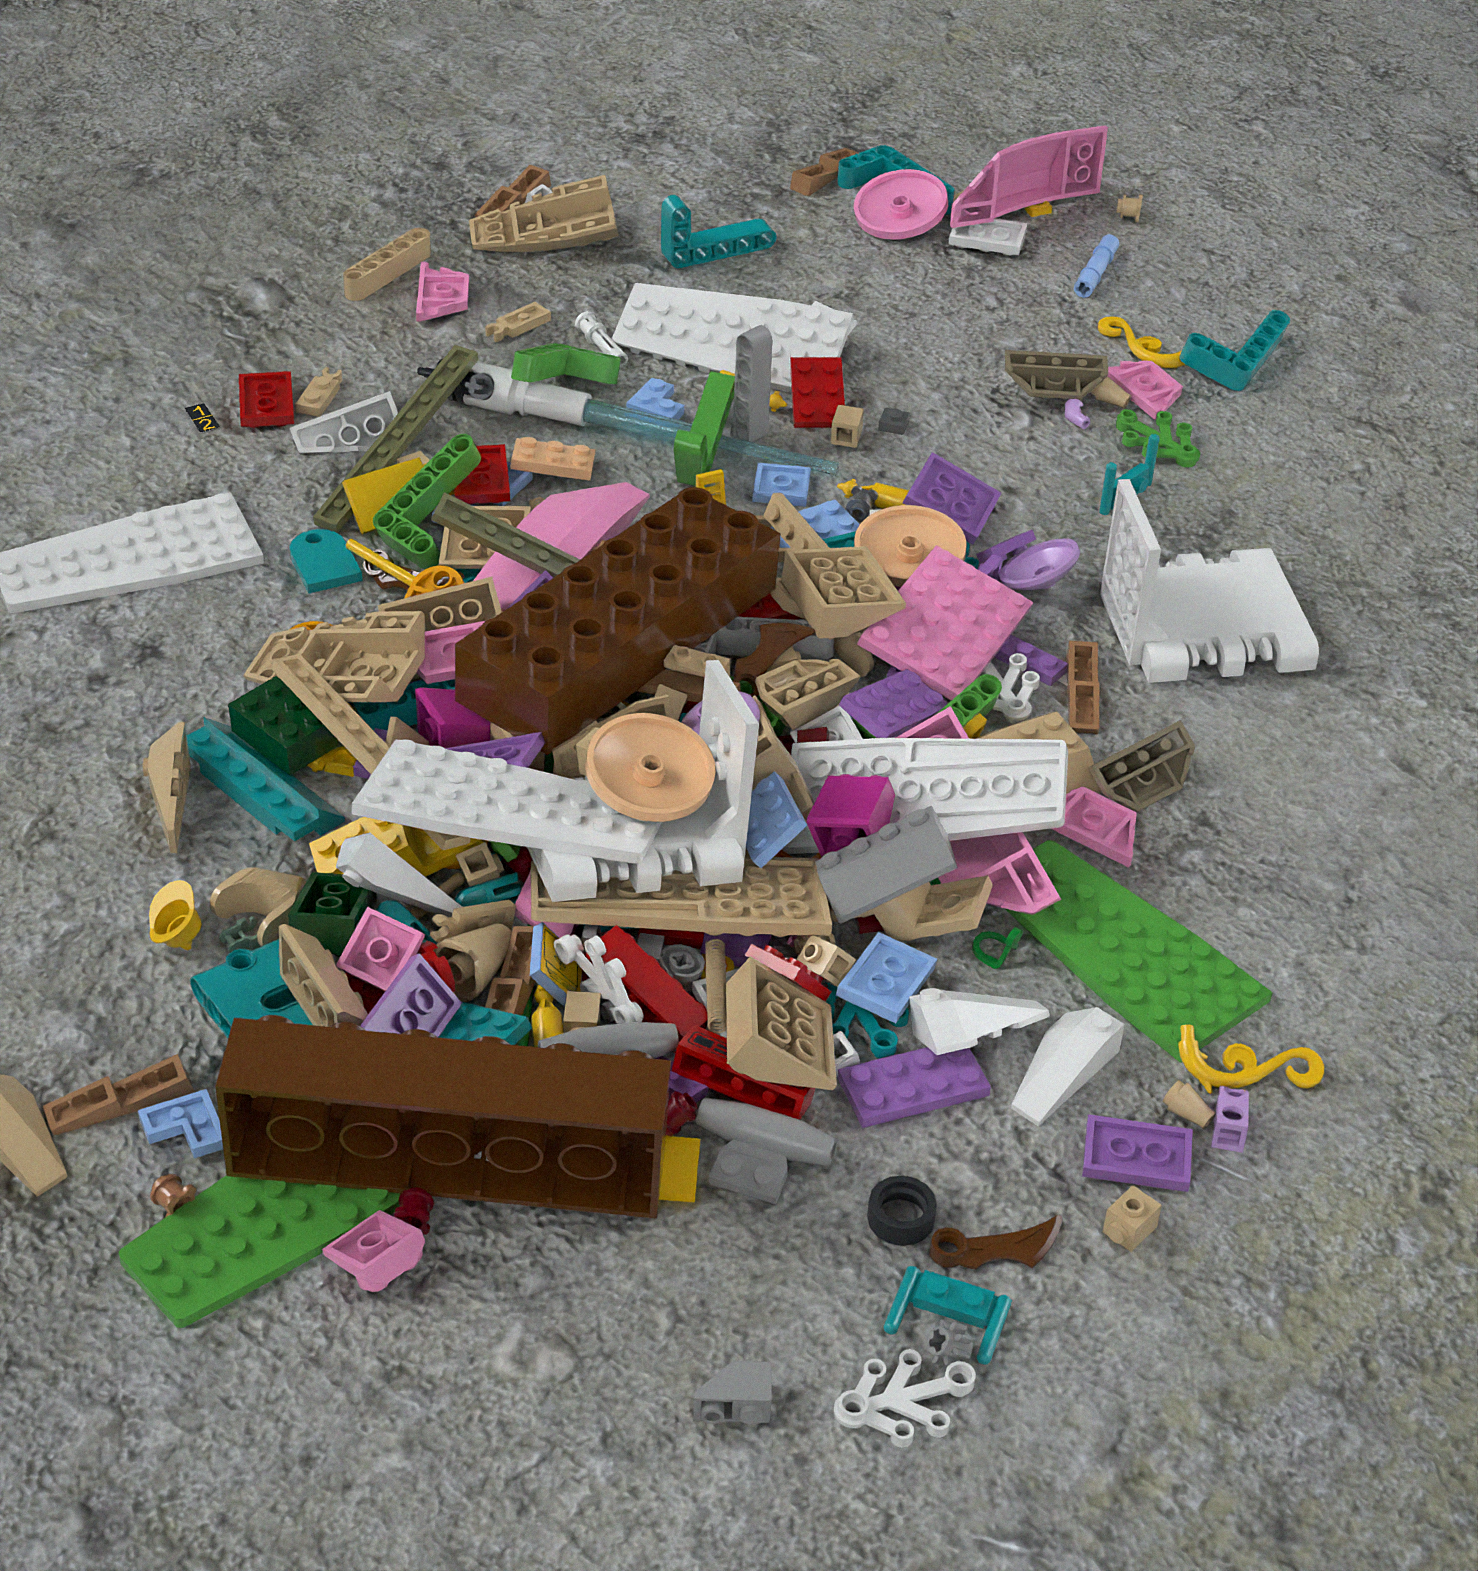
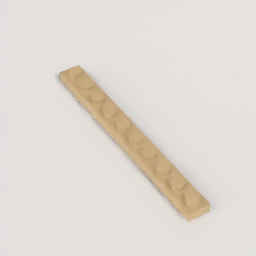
M300 654L273 659L272 670L363 767L372 774L390 747ZM423 829L442 850L470 843L471 838Z

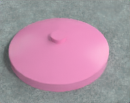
M911 169L891 171L875 177L860 189L854 200V213L858 225L872 236L892 240L914 237L930 230L942 220L948 208L947 191L942 181L930 173Z

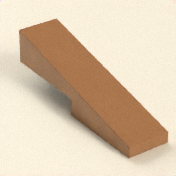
M843 148L820 155L819 164L793 171L790 189L805 196H810L838 177V165L841 159L855 155L858 152Z
M529 165L509 187L501 186L477 211L475 217L497 209L501 212L510 209V204L519 202L520 205L524 204L527 193L541 184L548 188L551 186L549 171Z
M1069 640L1066 654L1068 663V724L1075 732L1098 734V642Z
M513 926L500 978L492 979L485 1005L486 1008L522 1016L536 982L529 976L534 926Z
M176 1054L116 1083H112L109 1076H106L43 1105L50 1130L55 1136L195 1093V1090L179 1055Z

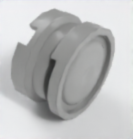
M682 944L665 947L661 951L660 967L672 978L677 979L688 994L693 993L692 982L700 980L705 964L703 956L694 948Z

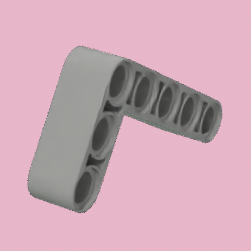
M763 325L740 334L736 340L734 399L722 434L741 446H747L765 437L768 433L773 340L770 331Z
M736 617L693 650L716 655L749 656L756 650V646L759 645V626L762 624L792 623L807 627L811 626L805 620ZM814 633L794 644L793 648L794 651L800 652L801 659L827 660L834 655V639H819Z

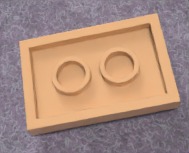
M532 437L516 438L510 469L591 481L595 449H590L585 445H563L559 441L541 442Z

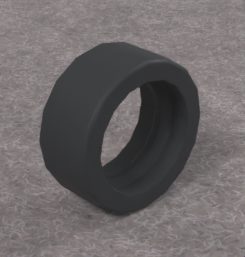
M904 1175L891 1176L878 1182L871 1190L868 1202L867 1219L870 1229L878 1238L889 1244L906 1246L925 1240L934 1227L937 1209L935 1194L927 1184L917 1178ZM893 1200L909 1201L917 1205L923 1211V1215L912 1221L894 1220L884 1214L881 1206Z

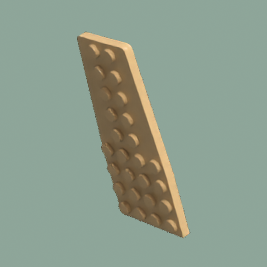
M745 856L742 882L700 886L693 872L683 874L681 871L673 870L672 875L661 876L660 891L636 893L629 879L619 880L617 877H609L608 882L601 883L597 879L596 898L552 902L534 861H531V919L534 921L698 931L713 936L729 933L743 936L772 934L777 937L787 935H806L808 937L814 935L819 937L821 935L831 936L832 921L827 896L819 880L815 862L819 858L773 857L760 868L752 861L751 857Z

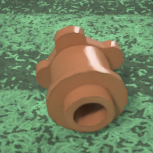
M168 1174L159 1177L154 1182L150 1199L154 1204L161 1205L167 1211L166 1218L168 1215L174 1214V1211L187 1202L195 1200L194 1194L197 1190L191 1184L183 1186L182 1180L177 1174Z

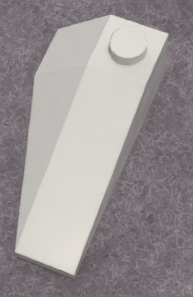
M389 391L290 427V431L299 454L368 451L396 417L398 411Z
M371 833L347 838L342 843L336 868L344 873L342 877L355 887L360 886L447 917H452L454 908L462 907Z
M936 988L924 989L920 991L919 995L909 997L913 1035L936 1055L978 1045L977 1038L981 1036L999 1037L1002 1035V1028H1022L1050 1017L1049 1010L1034 1000L946 991Z
M1098 1007L1065 1013L1046 1030L1012 1102L1011 1109L1039 1127L1120 1051L1125 1024Z

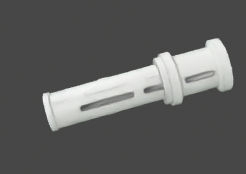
M588 311L581 313L575 321L576 329L584 333L586 340L591 344H596L603 353L620 357V368L626 365L628 362L627 354L607 335L605 326L596 321L593 313Z

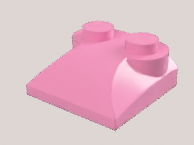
M367 907L336 967L354 978L385 992L410 957L417 954L425 934Z
M379 1210L327 1245L322 1251L331 1261L353 1274L361 1289L377 1292L386 1288L389 1282L417 1265L423 1256L422 1249L425 1239L420 1229Z

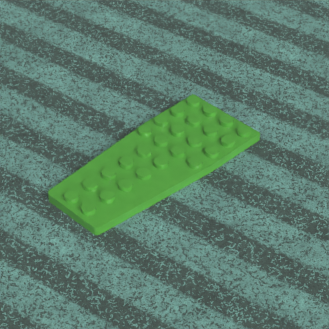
M1047 840L1033 849L1061 900L1034 915L1009 909L1005 910L1105 1003L1180 1063L1182 1060L1178 1042L1181 1041L1182 1025L1194 1026L1195 1040L1198 1041L1200 1050L1271 1001L1273 992L1202 938L1057 842Z
M224 1176L197 1195L195 1200L187 1202L174 1211V1214L168 1215L121 1248L119 1251L120 1263L176 1327L184 1328L322 1254L323 1248L377 1211L381 1210L389 1215L393 1214L395 1209L400 1207L398 1202L400 1193H392L383 1189L367 1188V1190L336 1187L335 1185H311Z

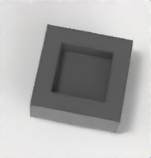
M884 408L879 420L878 431L904 435L909 423L910 412L901 411L896 408Z

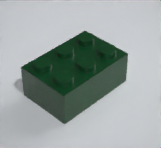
M277 676L228 704L232 732L289 775L294 774L338 746L337 738Z
M312 872L288 914V925L317 938L325 950L328 949L331 954L340 957L367 907L376 910L377 893L360 886L355 887L342 877L343 874Z

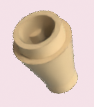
M1106 377L1091 391V394L1096 396V400L1117 405L1123 409L1131 399V395L1109 377Z
M1180 1080L1170 1088L1162 1101L1168 1106V1111L1199 1125L1203 1129L1209 1125L1216 1114L1189 1083L1184 1084Z

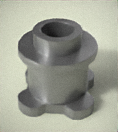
M854 486L851 491L853 499L848 501L846 511L856 521L862 522L869 516L870 510L876 509L874 503L878 498V493L873 489L866 490L862 489L861 486Z

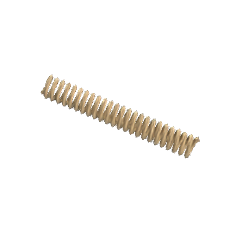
M713 939L705 943L708 1029L713 1033L719 1034L727 1030L725 944L722 940Z

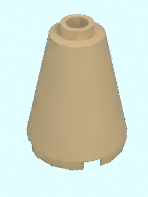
M495 923L441 940L436 944L438 948L433 951L438 958L445 956L455 981V992L453 993L461 1002H468L478 997L503 965L512 931L504 924Z

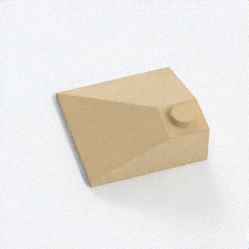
M473 506L514 527H517L531 512V506ZM444 526L439 566H448L453 569H482L495 553L494 550Z

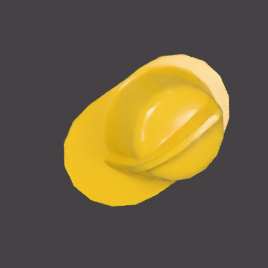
M176 880L170 882L154 896L149 910L150 939L154 943H165L169 947H181L187 951L192 948V941L199 933L202 923L201 917L194 905L192 887L186 881Z

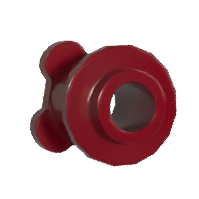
M674 1091L671 1094V1099L668 1100L666 1134L669 1137L679 1133L682 1130L681 1126L687 1121L693 1122L696 1120L697 1115L695 1111L697 1110V1104L688 1093L682 1094L679 1091Z
M415 1187L404 1190L399 1195L398 1202L400 1207L395 1209L394 1217L420 1229L423 1235H427L430 1232V1225L427 1222L430 1219L429 1212L434 1206L433 1197L422 1188Z

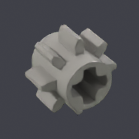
M940 1320V1327L938 1326L930 1330L927 1337L926 1350L935 1355L932 1363L946 1367L953 1362H963L970 1358L973 1349V1338L965 1334L967 1325L955 1321Z

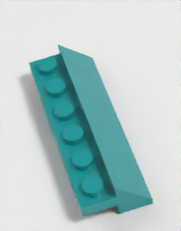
M203 717L204 726L187 735L189 756L199 763L200 773L275 835L283 832L295 842L312 831L322 836L345 822V817L293 775L287 774L233 733L231 726Z

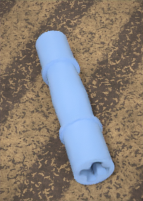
M1108 234L1103 236L1098 246L1093 250V255L1086 267L1081 270L1080 276L1074 284V292L1079 297L1086 298L1092 294L1095 287L1100 283L1101 276L1106 270L1107 265L1112 262L1114 254L1119 248V240L1114 235Z

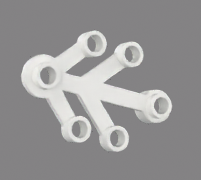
M1020 653L1010 656L1009 670L1004 679L991 662L983 671L984 674L993 675L1000 680L1002 690L999 696L1002 700L997 699L993 710L1002 711L1006 721L1011 724L1027 720L1031 715L1032 707L1028 700L1033 691L1039 687L1040 681L1038 673L1034 671L1025 672L1022 675V688L1017 697H1015L1011 690L1020 673L1027 668V658Z
M567 934L554 941V949L558 958L564 964L576 961L590 977L580 983L581 992L601 993V999H609V1001L601 1005V1015L606 1022L616 1021L617 1024L642 1022L644 1018L642 1009L636 1002L629 1000L621 978L626 976L625 967L618 958L604 965L601 956L606 953V948L600 937L594 936L584 942L586 952L590 956L592 963L583 954L584 947L578 936Z
M904 1350L899 1356L898 1367L884 1393L869 1397L874 1386L880 1385L885 1381L887 1370L883 1361L870 1359L864 1365L863 1376L856 1389L844 1392L835 1401L834 1416L845 1427L859 1428L866 1424L890 1435L891 1442L901 1448L912 1444L914 1438L913 1425L905 1420L895 1421L878 1413L879 1411L892 1410L926 1425V1430L931 1436L936 1438L944 1437L947 1435L950 1426L948 1414L940 1410H930L914 1402L946 1393L956 1397H963L969 1394L974 1388L975 1370L966 1362L956 1361L948 1365L945 1377L905 1387L910 1377L919 1373L922 1358L915 1350ZM910 1360L915 1362L916 1364L908 1365L905 1363V1361ZM877 1370L880 1374H871L869 1371ZM848 1410H855V1411H857V1412H856V1413H852V1412H849ZM939 1421L944 1425L938 1427L935 1426L933 1422ZM899 1431H904V1432H906L908 1435H907V1436H899V1435L897 1434V1432H899Z

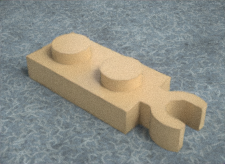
M533 302L497 318L496 323L486 325L485 334L487 337L494 334L495 342L502 341L506 335L513 338L551 321V312L537 302Z
M325 367L322 370V376H315L295 403L296 413L317 417L322 416L340 390L342 370H338L335 374H330L329 367Z
M510 900L454 908L452 917H447L443 914L433 916L432 921L441 928L438 931L430 932V936L436 942H440L441 940L495 923L504 924L512 931L516 905Z

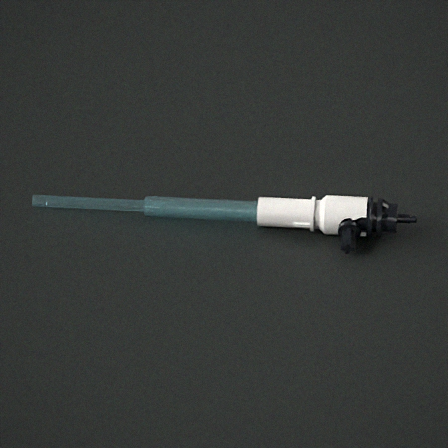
M477 362L448 397L450 401H458L459 404L465 403L466 405L511 415L519 411L522 416L532 414L578 426H585L586 423H591L674 443L679 429L690 431L693 424L683 420L593 400L591 394L538 381L523 382L511 378V369ZM419 367L417 374L428 378L434 369ZM723 435L718 446L720 449L792 466L810 467L811 470L834 476L837 475L839 469V462Z

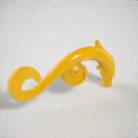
M1104 317L1098 322V331L1104 336H1120L1121 328L1124 329L1128 347L1142 361H1153L1160 368H1177L1185 365L1179 357L1181 351L1173 354H1159L1162 347V342L1159 339L1151 336L1136 339L1130 325L1120 317Z
M1181 1026V1041L1178 1042L1181 1060L1185 1068L1199 1080L1209 1094L1213 1093L1212 1086L1216 1088L1225 1086L1234 1089L1256 1083L1292 1058L1304 1059L1309 1066V1070L1305 1074H1299L1291 1065L1285 1070L1288 1079L1299 1088H1312L1321 1082L1325 1066L1322 1058L1315 1051L1306 1047L1286 1050L1257 1066L1254 1051L1244 1044L1235 1043L1229 1045L1223 1052L1222 1062L1229 1071L1235 1068V1063H1240L1243 1070L1237 1073H1225L1215 1070L1204 1061V1059H1208V1056L1199 1050L1198 1041L1195 1040L1194 1026Z

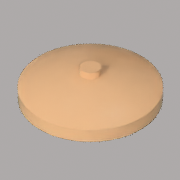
M900 505L879 510L864 519L855 533L854 547L866 546L892 584L899 587L903 586L936 545L962 561L965 560L966 538L960 526L947 515L922 506Z
M651 713L623 715L604 724L592 737L585 761L588 781L600 799L614 810L643 821L665 822L688 816L704 804L711 792L715 778L714 758L705 741L685 724L670 717Z

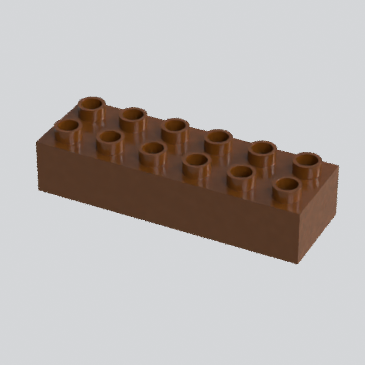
M689 487L681 490L677 496L653 512L645 514L641 520L614 538L606 540L602 546L575 564L569 565L563 572L536 590L527 593L523 599L496 617L485 621L481 627L455 643V701L513 736L541 732L545 744L540 751L549 755L553 748L571 739L663 670L667 669L664 667V659L674 645L694 649L776 589L781 533L758 522L754 514L747 511H737L713 499L711 493L703 488Z
M266 1015L258 1020L234 1018L215 1085L226 1176L311 1185H334L336 1187L367 1190V1188L383 1189L392 1193H402L404 1190L417 1187L426 1190L433 1197L657 1219L666 1143L671 1060L654 1059L651 1055L637 1050L624 1051L618 1055L582 1052L577 1047L565 1043L552 1044L546 1048L510 1045L505 1040L493 1036H483L474 1041L438 1038L435 1034L422 1029H411L402 1034L366 1031L363 1027L350 1022H339L330 1027L295 1024L291 1020L278 1015ZM482 1152L481 1159L474 1158L475 1155Z

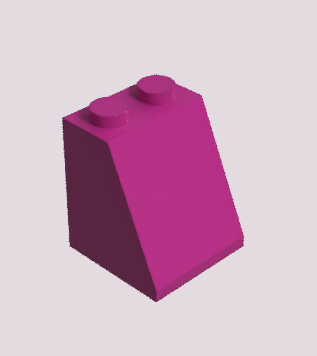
M436 688L415 689L418 733L429 741V746L450 748L490 741V721L456 702L455 690Z
M849 774L827 776L806 821L821 857L829 852H836L850 845L858 838H865L890 823L895 792L889 777L879 775L859 777Z

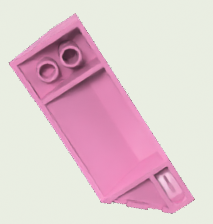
M1105 125L1047 134L1019 142L999 151L953 202L950 227L956 228L994 222V219L1024 207L1043 203L1044 201L1048 202L1100 193L1108 127Z
M627 482L550 495L536 506L516 528L581 560L590 554L596 546H599L603 539L606 541L614 538L626 530L650 498V494ZM495 551L473 581L488 577L493 578L501 611L503 612L541 574Z
M951 706L896 737L969 739ZM1023 832L950 841L958 868L938 877L941 884L988 875L993 887L986 904L1034 915L1061 900Z

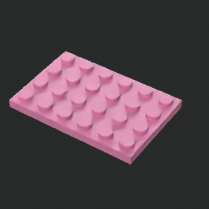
M936 545L898 591L906 602V608L870 625L860 636L857 645L901 671L908 669L916 673L929 688L952 701L981 675L1030 611L1034 602Z

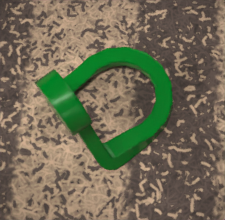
M1014 927L1007 938L997 932H981L972 943V951L981 962L993 969H997L1005 962L1010 950H1016L1019 947L1018 942L1022 937L1023 930ZM988 938L995 939L1006 945L999 960L985 954L981 950L979 944L982 940Z

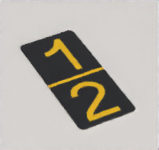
M204 403L185 408V411L201 433L220 428Z

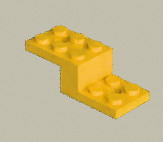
M361 817L310 842L309 845L317 872L344 874L336 868L342 843L347 838L371 833L426 877L457 862V854L485 843V841L471 838L469 844L442 850L423 829Z

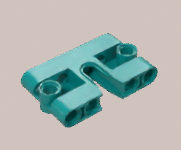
M279 939L252 951L247 949L234 950L228 954L226 962L190 978V985L194 996L227 1038H229L234 1018L258 1020L266 1015H278L291 1020L295 1024L313 1025L280 975Z

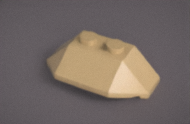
M817 659L794 660L758 676L755 682L760 698L771 713L778 717L786 726L794 730L834 709L840 703L843 696L847 695L859 681L860 675L840 659H830L829 662Z

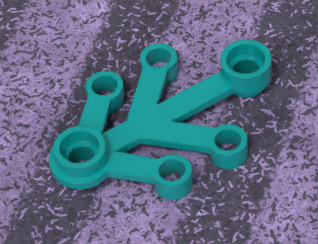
M825 981L828 989L832 991L826 1003L831 1005L833 1020L835 1012L834 1003L838 998L836 996L838 987ZM846 1001L836 1023L832 1024L833 1035L842 1031L848 1039L849 1026L856 1014L871 1039L870 1050L878 1059L893 1056L897 1051V1035L889 1029H881L870 1011ZM906 1008L901 1015L903 1017H900L897 1023L889 1021V1023L895 1027L906 1026L909 1021V1009Z

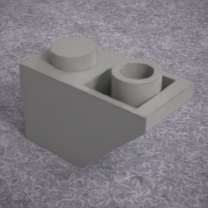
M732 1361L694 1392L693 1421H704L711 1424L719 1422H743L750 1425L770 1423L772 1402L771 1362Z

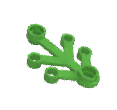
M1125 409L1118 414L1116 428L1124 432L1122 444L1127 447L1143 446L1142 455L1146 457L1149 436L1157 434L1160 438L1157 458H1175L1176 463L1182 467H1193L1200 459V451L1191 445L1192 425L1185 422L1177 424L1176 436L1180 438V444L1172 440L1170 430L1172 422L1171 413L1167 411L1157 413L1156 424L1159 426L1160 433L1138 421L1136 413L1132 410ZM1135 430L1145 435L1146 437H1139V434L1135 432Z

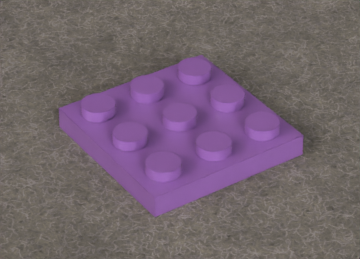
M932 452L902 503L905 505L927 507L947 515L960 526L966 541L973 545L997 503L1001 492Z

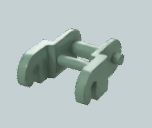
M254 916L249 918V924L245 918L236 921V925L220 933V941L223 943L228 942L230 945L228 948L229 953L237 949H250L252 951L261 947L258 943L257 934L247 937L244 934L256 927L257 919Z

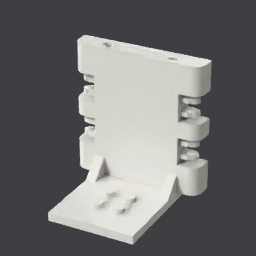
M1130 479L1118 480L1100 595L1129 665L1141 664L1148 683L1186 680L1189 666H1198L1200 660L1203 659L1208 665H1217L1222 677L1242 676L1245 662H1254L1256 655H1260L1263 661L1272 660L1278 673L1316 669L1319 656L1317 639L1271 548L1233 550L1230 553V558H1221L1220 562L1215 564L1213 559H1203L1200 553L1178 554L1176 562H1167L1166 567H1160L1161 548Z
M719 660L706 661L699 736L708 745L713 755L715 778L711 792L704 804L688 816L662 822L643 862L639 864L527 847L552 902L596 898L597 879L600 883L608 882L609 877H617L619 880L629 879L636 893L660 891L661 876L672 875L673 870L681 871L683 874L693 872L700 886L742 882L759 723ZM585 776V780L583 778L574 779L589 783L587 776Z

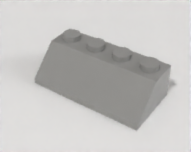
M932 806L915 810L908 817L894 824H887L879 831L865 838H858L850 845L836 852H829L821 859L815 861L819 880L839 924L958 868L948 834Z

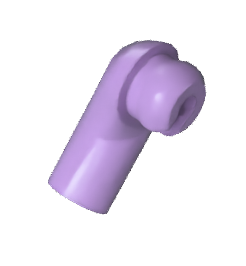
M1068 399L1065 403V418L1080 428L1086 429L1090 424V418L1081 413L1082 401L1079 399Z

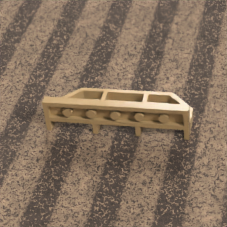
M782 493L772 494L763 516L755 515L758 522L769 528L773 526L777 532L781 533L780 536L790 546V548H779L778 562H784L786 550L829 548ZM776 578V589L770 593L783 610L806 620L796 602L788 593L782 578Z

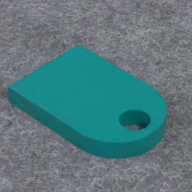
M316 529L303 532L291 541V561L308 594L363 581L362 571L352 552L346 548V541L340 534L330 530Z

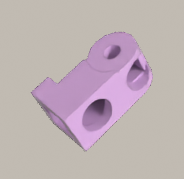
M1225 1086L1219 1087L1214 1117L1212 1148L1243 1153L1248 1132V1090L1230 1089Z

